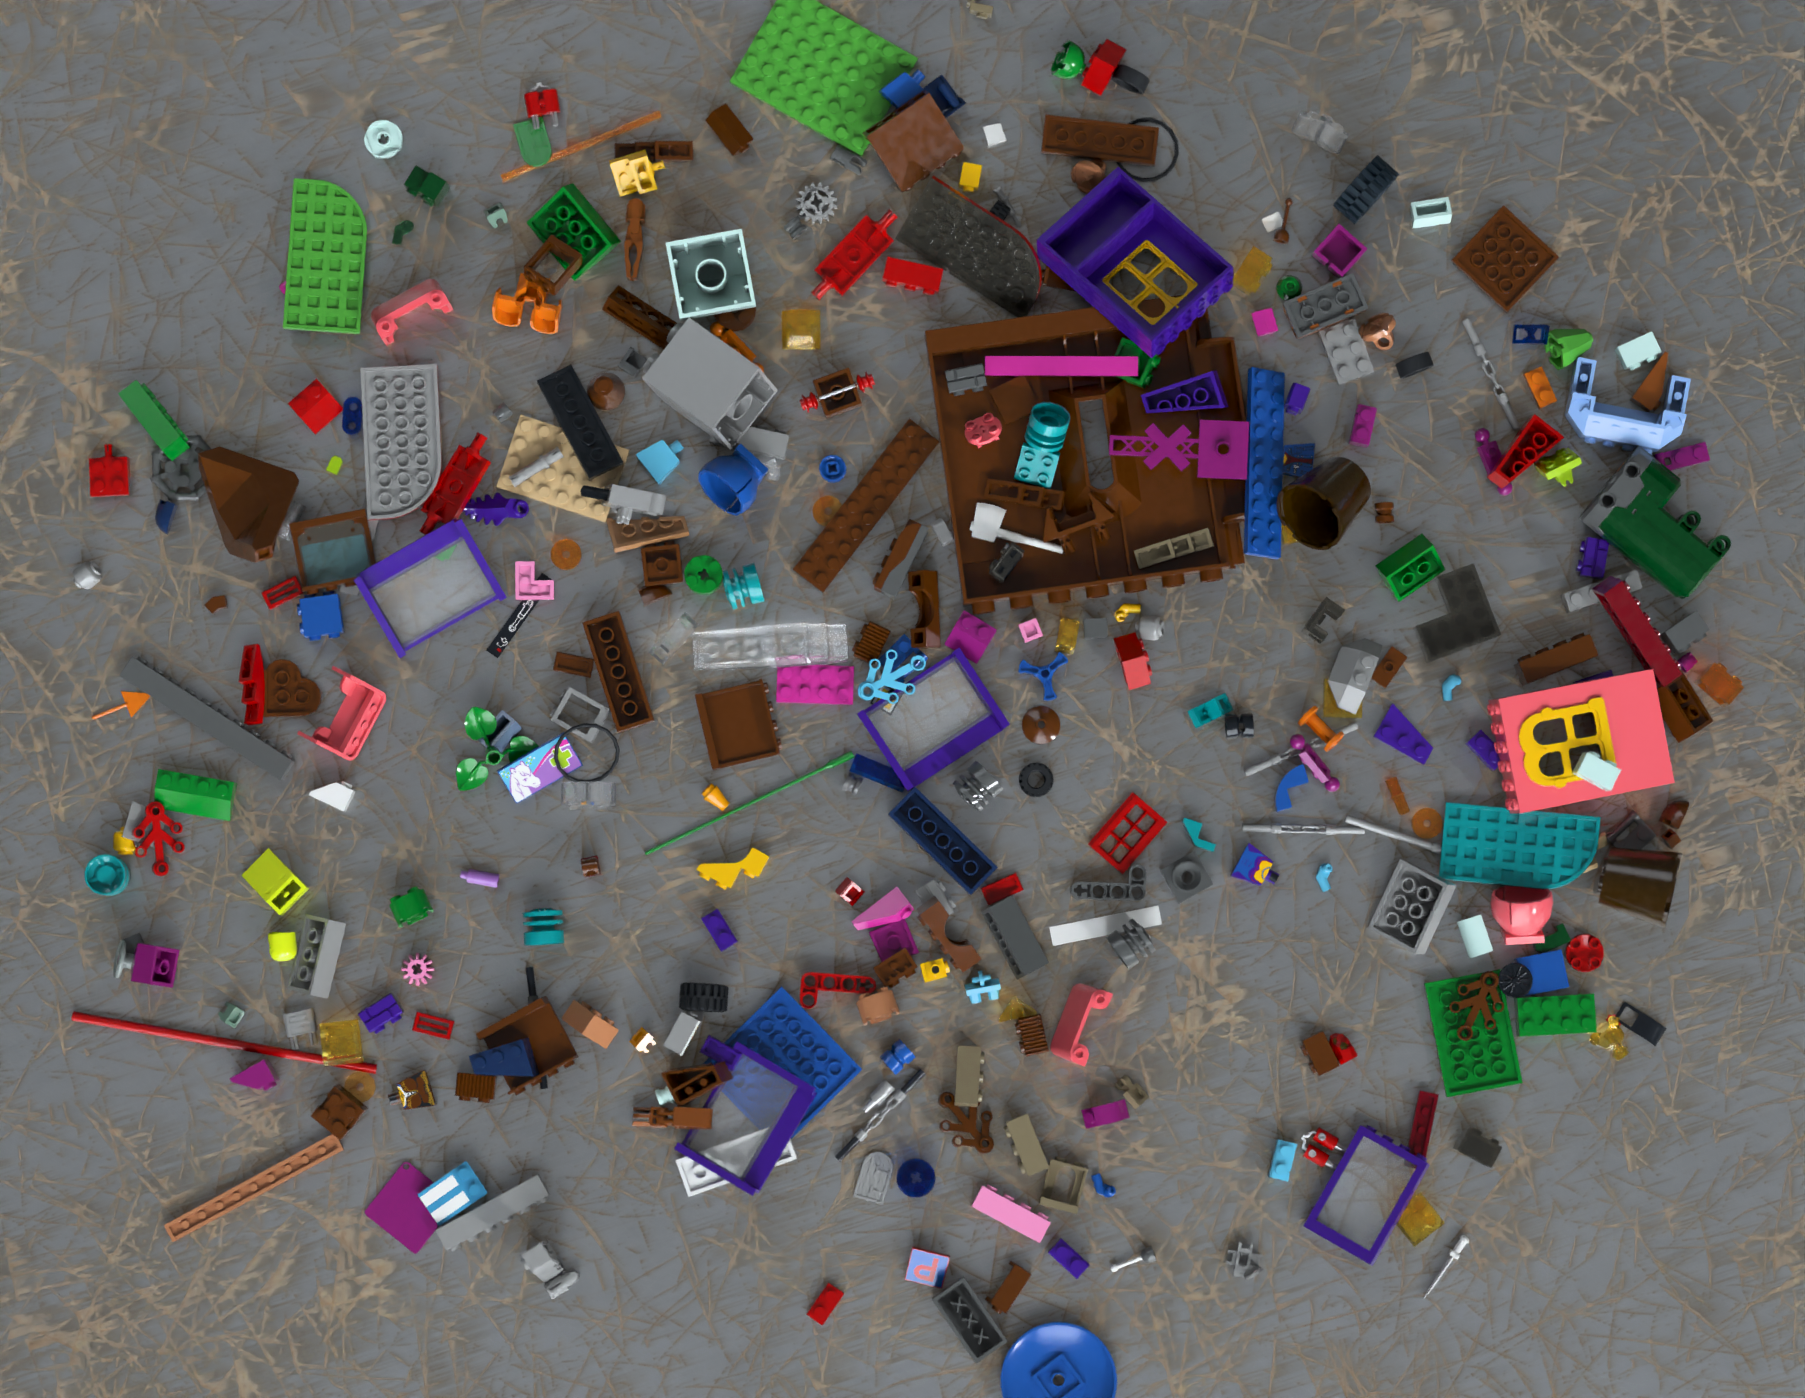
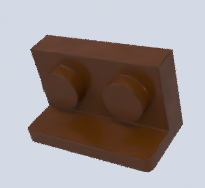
M905 947L873 967L884 987L889 986L891 989L900 983L899 978L905 975L907 979L915 974L917 965Z

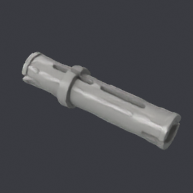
M556 447L544 456L540 455L539 459L509 476V479L514 487H517V485L541 470L550 468L549 465L564 456L559 448Z

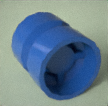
M900 1039L892 1045V1050H886L879 1056L895 1075L904 1068L903 1064H909L916 1058Z

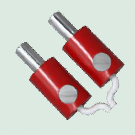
M1318 1127L1316 1132L1311 1131L1307 1135L1303 1134L1301 1138L1303 1140L1302 1148L1305 1151L1302 1156L1322 1168L1326 1165L1335 1170L1334 1166L1337 1167L1338 1164L1328 1159L1330 1155L1311 1144L1306 1148L1305 1138L1314 1134L1312 1140L1331 1151L1336 1148L1345 1153L1347 1147L1338 1143V1137Z

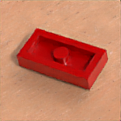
M828 1282L806 1315L823 1325L844 1293Z

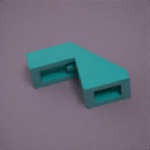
M1226 693L1187 712L1195 728H1198L1234 709Z
M1183 818L1182 823L1193 845L1209 852H1214L1216 844L1198 839L1202 823Z

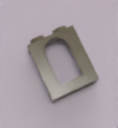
M1056 1156L1055 1160L1050 1159L1039 1204L1077 1214L1089 1169L1085 1168L1083 1163L1074 1161L1072 1165L1066 1163L1067 1159ZM1064 1166L1071 1167L1076 1174L1069 1204L1050 1199L1057 1172Z

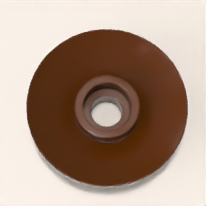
M1036 706L1024 715L1022 730L1026 738L1031 742L1046 744L1054 740L1058 735L1060 720L1056 712L1051 708ZM1039 721H1043L1045 723L1044 728L1038 727Z

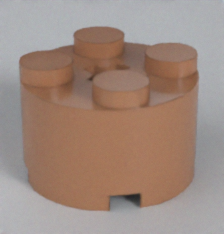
M888 987L878 989L877 993L873 995L869 993L860 995L859 1001L856 1002L863 1025H867V1021H870L871 1024L879 1023L892 1018L891 1013L895 1012L896 1015L900 1013L893 991L888 990Z

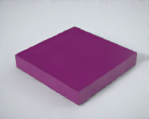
M905 919L886 924L869 932L881 962L905 947L910 956L919 953Z

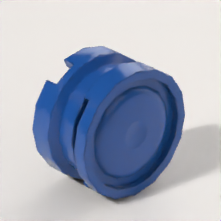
M829 455L822 459L819 471L826 481L831 483L839 482L846 474L847 468L841 457Z

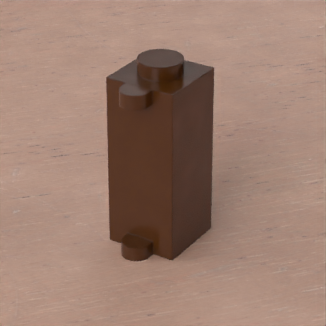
M727 104L713 110L706 119V122L733 156L739 153L743 154L750 148L749 144L754 140Z
M1011 1260L1008 1264L1013 1267L993 1298L991 1299L988 1296L985 1298L986 1301L992 1304L991 1308L999 1314L1002 1311L1004 1313L1008 1312L1032 1275Z

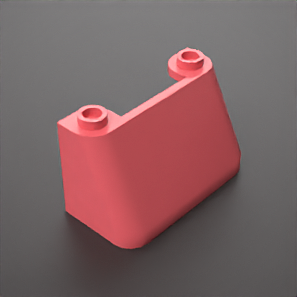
M427 279L373 309L371 313L372 321L386 346L395 342L393 338L394 332L399 328L394 320L421 305L428 303L432 310L440 309L445 314L454 310L438 281Z
M1082 983L1074 985L1051 1041V1052L1060 1058L1086 1066L1089 1050L1086 1046L1079 1044L1078 1040L1090 1009L1106 1008L1113 994Z

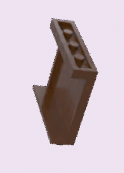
M925 89L862 133L897 184L896 187L902 192L912 189L916 182L928 178L933 170L942 168L946 161L958 157L961 151L965 149L936 102Z
M762 679L704 694H695L712 770L780 755L779 750L783 748L780 738L776 739L775 731H778L776 720L771 718L770 713L774 712L772 702L767 701L766 694H769L767 682L763 683Z

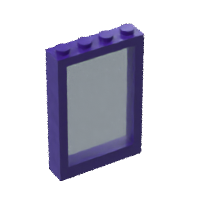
M1360 1125L1306 1220L1304 1227L1373 1266L1430 1165L1426 1162L1427 1158L1418 1153L1414 1156L1409 1153L1411 1149L1403 1144L1397 1146L1392 1143L1394 1140L1383 1134L1381 1137L1376 1134L1377 1130L1371 1126L1366 1125V1127Z

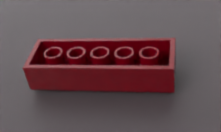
M1609 576L1592 588L1643 669H1653L1656 684L1665 687L1682 675L1679 669L1681 665L1669 654L1671 652L1670 648L1665 642L1662 643L1660 640L1661 634L1655 627L1652 628L1649 623L1651 621L1650 617L1645 611H1641L1639 600L1635 596L1632 597L1629 592L1631 588L1625 580L1622 581L1619 578Z

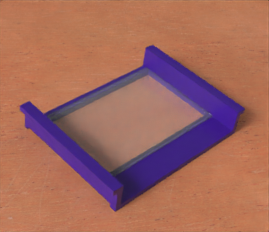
M457 517L362 570L353 579L399 658L406 655L405 651L497 599L502 601L507 598L462 519L458 520Z
M960 648L954 650L952 654L908 681L907 683L915 686V692L912 695H907L904 691L896 689L893 693H896L899 697L897 703L890 704L887 700L881 699L867 709L857 713L907 791L918 786L1010 725ZM910 685L906 687L908 693L912 691V686ZM893 694L889 697V700L891 702H894L896 700V697Z
M736 1042L733 1048L743 1055L734 1071L729 1069L733 1079L713 1089L703 1108L713 1109L712 1128L690 1129L683 1142H678L674 1149L753 1196L755 1193L759 1194L817 1093L815 1092V1087L741 1043Z

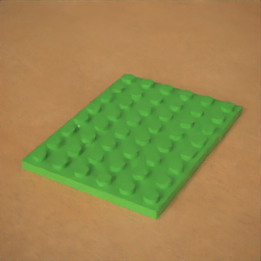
M776 0L729 82L862 157L870 144L862 133L883 119L892 106L878 91L901 73L906 72L909 75L918 58L816 0Z

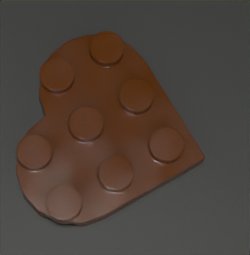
M279 659L268 665L264 671L265 705L263 717H300L311 715L318 710L322 698L321 691L315 682L302 678L301 671L296 664L290 660Z

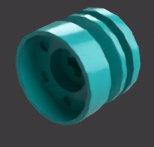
M1041 402L1034 405L1024 436L1028 445L1041 452L1052 453L1059 451L1063 447L1071 419L1069 412L1064 407L1052 402Z
M755 563L742 566L743 575L740 576L735 568H732L734 574L732 578L729 577L728 570L723 571L725 593L733 610L738 609L736 600L739 599L741 600L742 607H745L746 597H749L752 604L764 602Z
M540 908L522 913L523 918H531L532 920L531 922H523L524 926L532 927V931L524 933V946L565 943L564 931L555 929V925L562 924L563 920L554 919V916L563 915V910Z

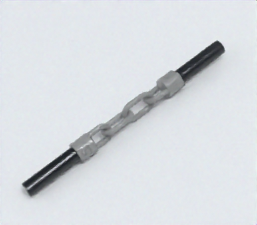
M920 1069L901 1089H898L887 1101L886 1106L880 1112L875 1113L869 1119L868 1124L863 1129L860 1128L851 1141L835 1157L841 1162L860 1141L862 1142L868 1136L867 1133L872 1128L878 1126L884 1119V1115L890 1109H894L926 1074ZM895 1099L897 1102L892 1106L890 1102ZM878 1115L880 1119L873 1124L871 1121Z

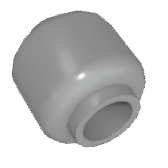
M85 561L73 571V582L78 588L89 590L101 581L102 570L95 562Z
M1143 615L1139 622H1136L1135 631L1139 633L1142 640H1158L1160 636L1164 635V621H1161L1159 616Z

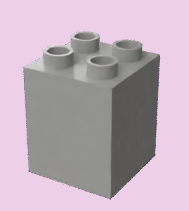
M688 318L684 324L677 323L670 330L667 336L669 344L660 355L655 353L649 357L643 368V372L646 374L642 379L663 402L732 451L778 390L757 365L694 320Z

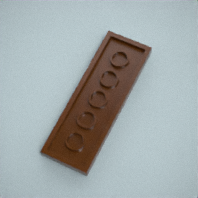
M1046 114L1041 153L1155 166L1159 127Z

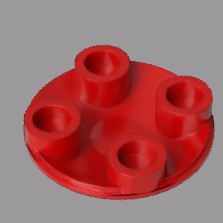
M1579 934L1569 941L1566 947V959L1573 969L1580 972H1590L1601 965L1604 950L1598 938L1590 934Z

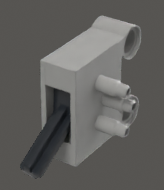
M615 484L605 486V489L584 485L580 491L582 497L602 500L601 505L617 508L616 523H624L626 525H629L632 512L653 517L663 515L667 497L662 494Z

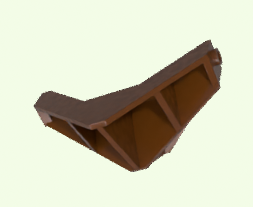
M220 446L198 453L199 470L224 545L229 554L253 563L272 558L278 533L299 484V479L295 472Z

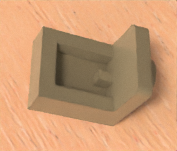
M967 0L966 7L970 8V14H975L980 19L992 18L993 6L975 3L976 0Z

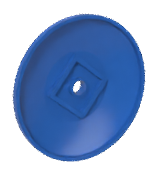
M1067 1322L1045 1323L1025 1332L1009 1349L1001 1370L1000 1381L1003 1398H1115L1117 1389L1115 1364L1106 1346L1089 1330ZM1058 1374L1064 1377L1063 1384L1059 1386L1053 1383V1377Z

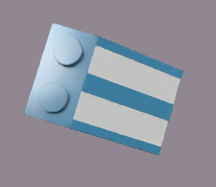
M465 1161L417 1195L438 1226H441L488 1194L468 1162Z

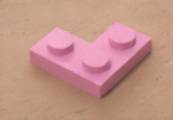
M515 561V600H554V580H535V561Z

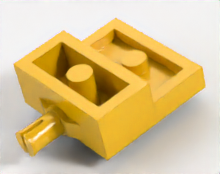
M646 150L609 160L620 197L634 192L643 194L656 190L657 185L654 179V171L665 168L663 160L652 164L648 159Z

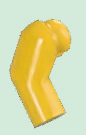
M1123 603L1115 611V619L1118 622H1123L1130 613L1140 614L1141 604Z

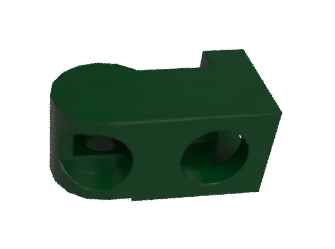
M1561 923L1554 926L1556 932L1544 936L1545 943H1533L1535 951L1545 953L1571 941L1564 924Z

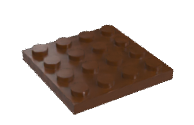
M1503 205L1451 262L1507 313L1551 267L1559 256Z

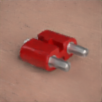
M542 82L536 83V87L532 88L530 93L524 94L527 116L532 118L533 128H540L538 117L542 115H551L552 126H555V122L556 126L559 125L557 113L561 111L557 89H550L549 86L542 85ZM539 85L541 88H547V90H542L541 92H533L538 89Z

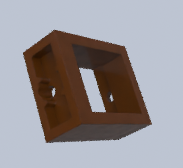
M551 234L524 266V276L529 282L539 285L544 292L555 296L582 265V254ZM550 252L570 264L555 283L535 271Z

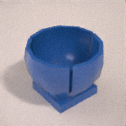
M740 443L732 455L718 456L706 463L698 473V481L705 494L715 505L723 511L737 516L749 509L756 500L758 485L769 469Z

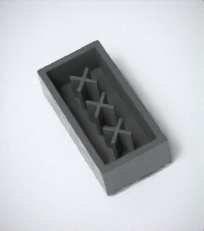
M964 1276L932 1298L976 1364L1008 1342Z

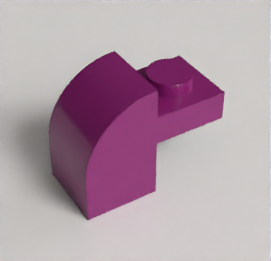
M1125 1099L1081 1110L1086 1129L1130 1118Z

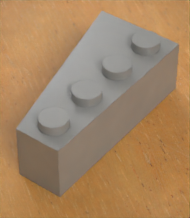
M547 1239L521 1254L523 1257L521 1262L526 1270L530 1268L531 1272L545 1283H548L560 1274L566 1273L565 1268Z

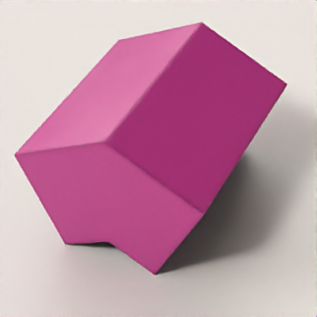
M1272 308L1251 313L1258 336H1265L1278 331Z

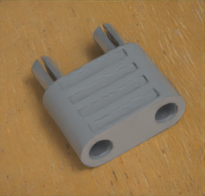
M313 1008L283 1015L287 1038L290 1037L292 1050L299 1048L296 1036L309 1033L311 1046L318 1044L315 1034L317 1027Z

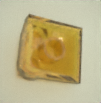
M820 310L782 311V350H820Z
M1421 1192L1409 1201L1397 1222V1226L1414 1247L1445 1224Z

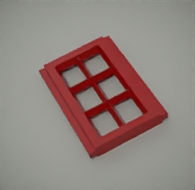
M1132 792L1088 845L1123 874L1167 824V821ZM1137 804L1144 812L1133 822L1126 815ZM1148 814L1155 821L1144 832L1137 825ZM1124 819L1131 827L1120 838L1113 830ZM1135 829L1142 836L1131 847L1124 840ZM1109 835H1112L1118 842L1109 852H1106L1100 845ZM1122 844L1129 851L1118 862L1111 855Z

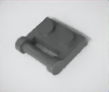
M1632 810L1628 814L1629 816L1614 831L1606 834L1607 840L1613 847L1642 849L1656 836L1639 815ZM1635 822L1638 826L1619 843L1616 838Z

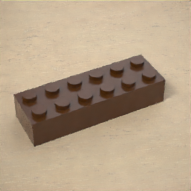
M616 611L582 622L617 732L622 733L655 722L620 612Z

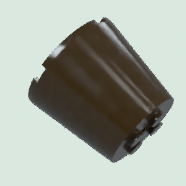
M1332 457L1294 480L1280 491L1277 497L1279 518L1283 526L1287 525L1292 531V537L1301 544L1315 550H1328L1342 539L1369 500L1371 495L1369 479L1364 471L1353 461L1344 457Z
M1611 847L1608 858H1604L1602 866L1603 875H1600L1597 892H1600L1598 904L1665 928L1682 853Z

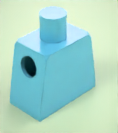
M661 440L638 452L636 457L658 485H660L680 463L675 455L684 448L678 440H675L669 446L664 440Z

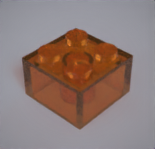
M1714 662L1706 667L1694 683L1720 706L1725 707L1731 704L1744 687L1741 685L1742 681L1735 675L1730 676L1726 672L1728 669L1724 665Z

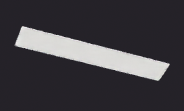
M1159 906L1049 927L1052 944L1056 946L1106 936L1115 930L1121 933L1124 932L1122 927L1124 924L1132 930L1133 928L1129 923V920L1132 918L1143 928L1161 925Z

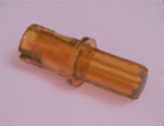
M1397 777L1386 780L1385 783L1388 786L1392 796L1391 799H1393L1399 815L1410 812L1403 795L1405 792H1402Z

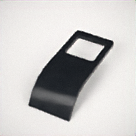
M1626 1002L1623 1003L1616 1017H1614L1616 1018L1615 1021L1620 1022L1621 1025L1646 1039L1654 1046L1657 1045L1666 1031L1663 1025ZM1626 1007L1639 1014L1632 1026L1619 1020Z

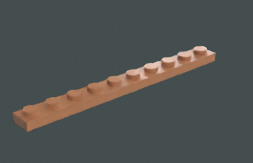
M331 1134L165 1224L164 1227L172 1242H175L345 1149L340 1140Z

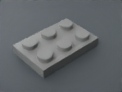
M1355 318L1318 332L1338 385L1375 372L1365 344L1359 335V328Z

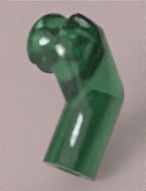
M405 220L395 226L392 244H402L403 236L414 229L413 222Z

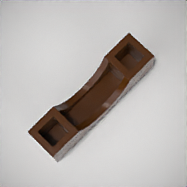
M937 571L908 572L909 591L916 597L919 605L918 621L910 629L911 648H940Z
M933 896L916 909L920 914L917 918L923 926L926 924L929 926L930 930L928 933L934 941L938 939L941 942L939 945L940 949L945 955L949 953L952 957L949 961L955 969L960 968L964 973L981 960V957L967 939L956 941L945 935L944 928L949 914L936 896Z

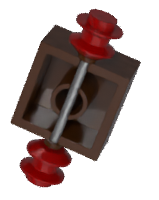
M848 367L813 380L817 396L810 392L808 397L802 395L803 399L799 401L802 409H807L808 413L809 408L814 407L817 410L818 403H820L825 418L828 419L861 407L862 402L857 392L858 387L862 392H865L867 387L873 389L872 385H875L872 374L868 375L867 371L863 377L857 374L856 381L854 382Z

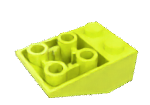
M269 848L241 875L281 916L309 889Z

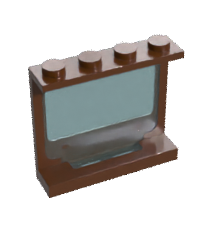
M365 509L289 523L303 593L307 592V595L317 594L319 589L326 588V591L337 590V586L344 584L345 587L356 586L353 580L356 578V574L376 563Z

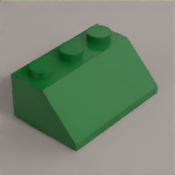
M1420 534L1375 565L1382 580L1398 602L1446 570L1434 545L1423 534Z

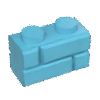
M1279 1139L1276 1140L1268 1177L1288 1182L1289 1171H1291L1297 1144Z

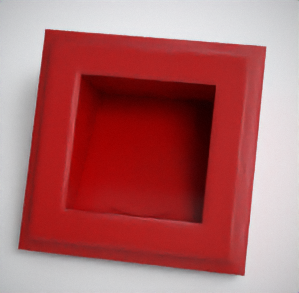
M848 877L835 890L851 906L865 892Z

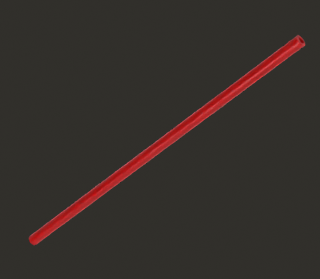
M73 1011L72 1021L373 1074H376L377 1064L332 1056L323 1058L321 1054Z

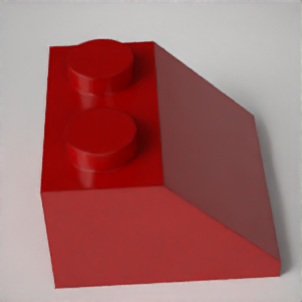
M317 378L288 403L315 435L344 410Z

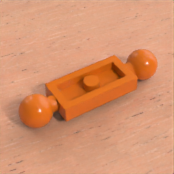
M718 321L710 325V333L716 337L719 336L720 340L748 360L753 362L757 357L731 329L725 332V327L719 324ZM754 363L764 372V367L760 363Z

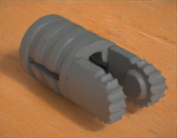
M837 145L830 160L858 175L862 173L861 167L866 166L868 163L864 158L846 150L840 145Z

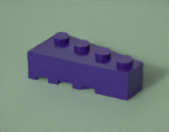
M1217 370L1141 395L1146 413L1228 407Z

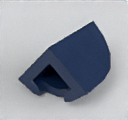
M160 500L156 509L155 520L160 530L168 534L178 506L175 503Z

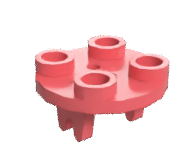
M986 413L981 417L966 422V440L971 444L977 445L978 448L993 440H999L998 436L1002 430L1000 420L994 417L992 413Z

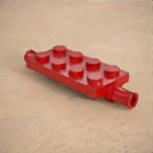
M888 209L879 221H873L865 215L814 269L822 281L811 291L812 295H816V298L820 300L831 288L843 296L894 242L886 233V229L898 218L895 213Z
M477 432L469 447L458 446L440 476L436 488L421 508V511L427 514L426 516L428 517L419 532L426 535L433 531L437 523L442 522L445 524L456 517L457 519L459 518L491 464L489 460L480 456L479 453L488 439L487 437Z

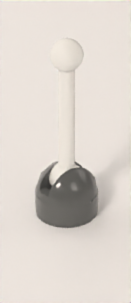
M1149 1246L1142 1251L1141 1256L1118 1265L1112 1264L1110 1269L1116 1272L1118 1268L1140 1260L1151 1263L1157 1261L1152 1246Z

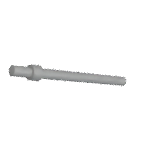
M1350 815L1345 817L1344 822L1428 849L1431 853L1437 855L1441 854L1442 844L1431 843Z

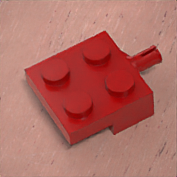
M105 444V456L89 458L90 497L130 495V459L128 457L112 456V444Z

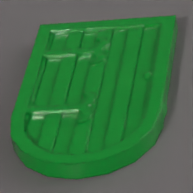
M538 117L539 129L533 128L532 119L513 124L521 151L520 154L523 160L533 167L545 165L552 155L551 144L543 117Z

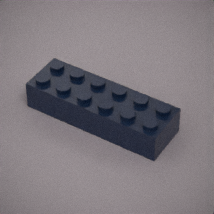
M916 787L888 814L970 896L998 868Z

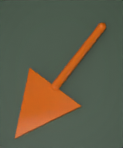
M121 691L125 703L92 716V719L99 718L126 706L132 718L149 699L150 695L147 693Z

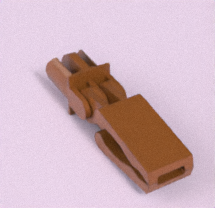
M638 198L631 199L627 204L625 218L626 222L630 223L624 242L626 277L630 281L638 280L644 247L640 224L645 223L646 209L643 201ZM635 245L637 257L633 265L634 272L631 278L632 267L629 256L630 250Z
M633 1107L635 1112L649 1113L633 1114V1119L649 1120V1122L633 1121L632 1126L667 1128L668 1125H672L675 1129L712 1128L713 1109L673 1107L672 1111L666 1107Z

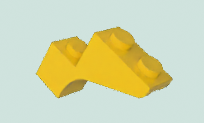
M752 847L749 854L737 863L700 864L697 868V871L700 872L698 876L708 881L712 878L717 881L715 885L726 890L727 887L732 888L741 869H744V874L751 878H754V876L759 877L769 856Z

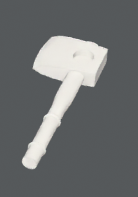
M977 503L974 521L971 522L970 526L973 538L994 543L997 537L1052 552L1063 553L1061 545L1050 542L1044 543L1042 540L1001 529L1000 526L1006 510L992 504Z

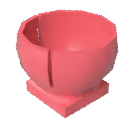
M1504 886L1493 890L1490 904L1492 916L1500 925V932L1505 944L1545 943L1542 928L1552 913V892L1549 889Z

